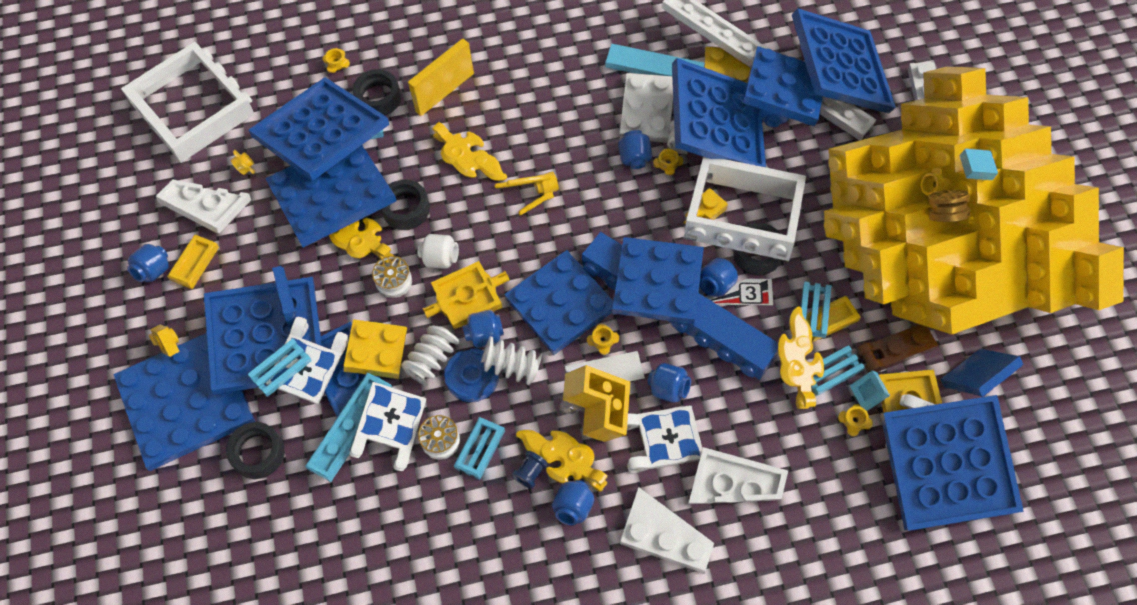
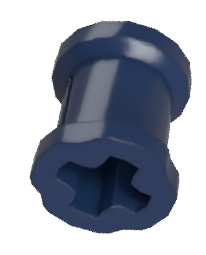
M527 451L525 454L526 459L518 471H514L511 476L522 486L533 489L535 486L534 481L541 470L547 468L548 463L536 453Z

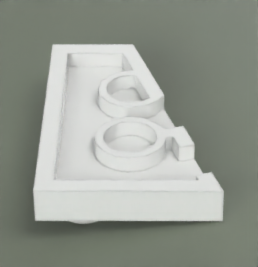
M172 180L156 195L158 203L218 234L251 201L250 194L240 192L237 195L228 193L227 189L218 188L217 191L203 188L200 184Z
M703 447L688 505L781 500L788 470Z
M638 488L620 544L705 574L714 543L641 488Z

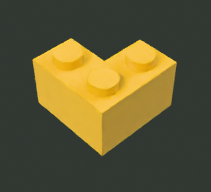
M587 365L565 373L563 400L585 408L583 435L603 442L626 436L630 381Z

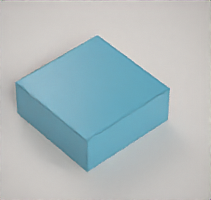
M964 149L960 154V160L967 179L993 180L998 174L991 151Z
M873 370L850 385L860 406L866 411L890 396L878 373Z

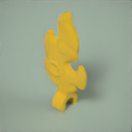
M440 122L432 128L436 132L433 135L434 138L445 143L441 149L442 159L446 163L452 164L458 172L464 176L475 178L477 176L475 170L479 169L492 180L503 181L507 179V175L502 172L500 164L495 157L489 155L484 150L474 152L470 150L472 146H484L483 140L478 135L472 132H467L465 138H462L460 133L453 135Z
M370 218L363 219L365 224L363 231L358 230V220L329 235L334 245L346 250L353 258H363L371 252L376 254L380 260L384 257L394 256L390 253L391 248L380 243L381 236L375 235L376 232L382 231L381 226Z
M796 307L789 319L792 338L789 340L786 334H782L778 341V355L781 362L780 376L785 384L797 387V409H809V407L816 406V398L811 391V386L816 384L813 376L823 377L824 363L818 352L814 353L812 362L806 361L805 356L813 350L812 330L802 314V308Z
M520 430L516 433V436L523 441L527 451H532L541 456L548 464L554 461L561 462V466L558 468H546L549 477L556 482H567V478L573 476L574 480L583 478L599 492L606 486L607 481L605 480L607 475L598 469L591 468L594 461L593 450L585 444H579L569 434L562 431H551L550 434L553 439L549 441L533 430Z

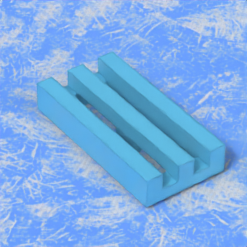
M804 281L801 299L802 314L806 319L809 292L814 293L810 323L812 336L826 338L832 286L826 285L821 287V284L815 283V285H810V282ZM824 294L821 328L816 330L819 296Z
M292 338L248 373V376L268 397L312 360ZM294 349V351H293L291 354H289L286 358H284L281 362H279L276 366H274L271 370H269V371H268L266 374H264L261 378H258L259 376H261L264 372H266L269 368H271L274 364H276L279 360H281L284 356H286L289 352H291V351ZM298 356L302 358L267 387L264 385Z
M849 345L824 358V368L843 357L847 359L825 370L823 377L819 378L816 375L813 379L817 383L850 364L853 368L819 387L817 384L811 386L816 396L864 370V365L862 363L859 364L857 361L858 357L856 354H852V349Z
M479 417L454 464V468L458 471H464L469 476L473 475L476 479L480 480L505 432V428ZM483 426L487 427L468 465H465L464 462ZM493 430L496 431L477 469H474Z

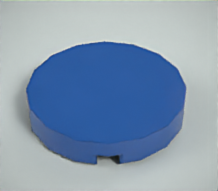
M474 348L464 352L460 351L448 361L444 370L445 383L449 392L457 399L465 402H479L488 398L495 391L499 382V374L495 375V366L493 365L487 372L484 371V362H481L483 350Z

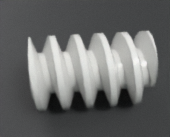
M429 326L427 334H423L420 338L421 343H417L414 346L416 352L409 353L408 359L410 361L406 360L401 364L409 377L425 386H428V383L424 380L425 377L435 378L431 369L441 370L437 360L444 362L448 360L443 352L452 353L454 351L449 343L451 342L456 345L460 343L454 334L441 326Z
M489 336L481 362H484V371L486 372L493 365L495 366V375H498L502 369H505V378H509L515 372L517 382L523 376H526L527 385H530L537 374L542 353L537 359L535 350H531L525 356V347L521 346L515 352L514 344L510 343L504 349V341L501 339L494 346L493 337Z

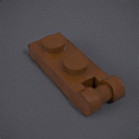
M919 324L875 342L865 343L859 346L856 352L866 362L865 368L869 373L872 370L880 372L936 350L939 345L929 328ZM878 352L881 359H876L874 353Z

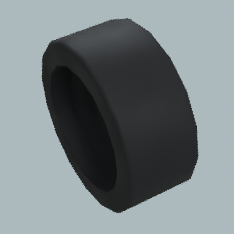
M382 69L369 70L361 74L353 84V95L384 116L391 114L401 102V91L398 81L389 71ZM383 85L391 88L390 94L379 101H369L363 97L365 92L374 86Z
M400 179L390 183L389 187L396 198L403 195H413L418 197L420 204L417 209L406 215L392 213L390 205L381 209L385 221L391 227L398 230H410L420 226L425 222L430 211L425 188L418 182L410 179Z
M752 223L745 226L781 234L779 230L765 223ZM733 249L734 260L737 265L745 272L753 275H767L775 271L782 259L772 257L767 260H757L748 256L744 251Z
M261 422L246 423L237 428L229 437L226 446V457L230 465L242 476L250 479L266 478L274 473L282 464L285 455L284 443L279 434L268 424ZM262 435L267 437L272 444V449L265 461L254 466L244 464L239 454L245 442L255 436Z

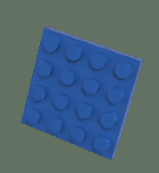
M798 8L792 13L800 48L803 52L812 88L816 95L888 114L896 108L871 31Z
M676 58L672 63L675 148L709 159H726L766 168L762 118L758 115L759 108L742 103L747 83Z
M324 77L250 128L249 132L253 139L311 181H314L386 128L389 122L386 116Z
M363 145L314 181H311L292 166L265 178L302 247L308 246L397 201L391 188Z
M313 277L288 280L296 316L305 318L308 323V330L302 339L322 346ZM276 282L204 293L210 384L213 395L258 388L248 376V373L284 346L292 329V326H287ZM273 365L271 368H269L266 372H264L261 376H259L258 378H261L264 374H266L269 370H271V369L274 367V365Z
M207 333L178 345L177 347L180 352L170 357L160 353L113 374L145 467L149 471L232 434L237 428L246 423L256 422L243 390L213 395L210 384Z
M997 395L880 414L905 531L1024 512Z

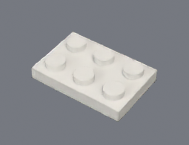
M626 74L620 139L628 131L641 130L643 134L649 136L650 141L667 143L673 103L672 76Z

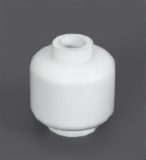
M428 234L424 241L419 243L418 256L422 258L426 267L447 269L453 263H456L458 259V244L449 235Z

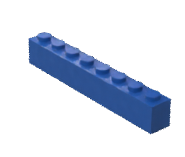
M600 232L582 253V267L591 276H598L603 279L613 290L616 289L622 245ZM698 293L694 324L668 321L675 330L692 336L697 344L705 348L709 347L717 352V355L722 360L734 363L749 377H756L761 380L778 356V342Z

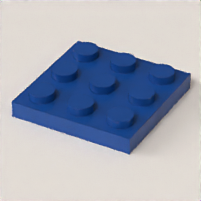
M757 46L742 103L815 127L819 119L823 96L814 93L805 61Z
M624 237L612 313L694 324L704 247Z
M568 250L504 294L507 302L553 355L610 315L614 302Z

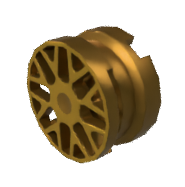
M952 189L929 194L928 204L931 205L929 219L936 222H955L967 219L970 216V207L967 206V203L970 201L969 192Z

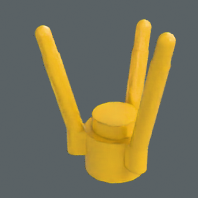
M553 171L538 176L508 180L507 182L494 185L495 188L534 183L537 194L542 193L543 196L519 210V215H523L542 202L554 198L553 192L559 190L557 178Z

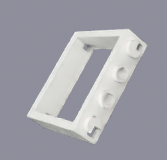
M196 42L188 45L121 88L132 106L181 163L254 115L250 105L252 102L250 96L245 91L240 92V87L232 76L227 77V73L219 62L214 63L210 52L206 48L201 49ZM201 62L235 101L177 139L143 99Z
M703 157L686 220L683 239L789 261L795 242L806 176L726 159ZM705 182L792 199L787 234L782 235L697 217Z

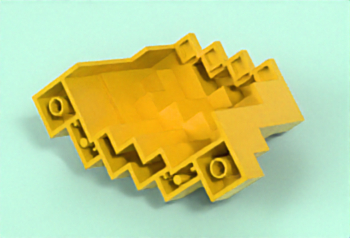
M943 67L923 72L924 98L901 104L902 130L828 149L833 209L824 211L826 237L843 241L845 267L863 272L865 298L881 304L891 302L893 316L952 335L1027 307L1053 313L1075 304L1095 310H1102L1123 302L1124 247L1099 242V187L1075 184L1074 156L1051 154V126L1029 124L1028 97L986 94L985 68ZM964 149L991 151L998 174L993 180L967 179L960 160V154ZM934 168H940L945 179L950 180V188L948 190L968 191L970 201L967 203V206L970 207V216L967 219L955 222H936L930 220L929 210L931 205L928 204V195H925L920 187L921 179L925 174L931 173Z

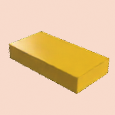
M194 234L168 274L169 280L193 289L219 249L218 244Z
M847 296L830 303L826 336L860 320V315ZM822 307L818 308L816 330L821 328ZM812 311L806 314V321L809 325L811 323ZM812 336V343L822 338Z

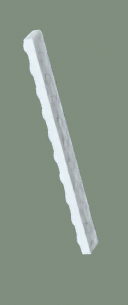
M664 0L662 3V9L750 68L757 46L769 49L696 0ZM827 97L822 98L820 114L859 141L863 139L876 122V119L853 104Z

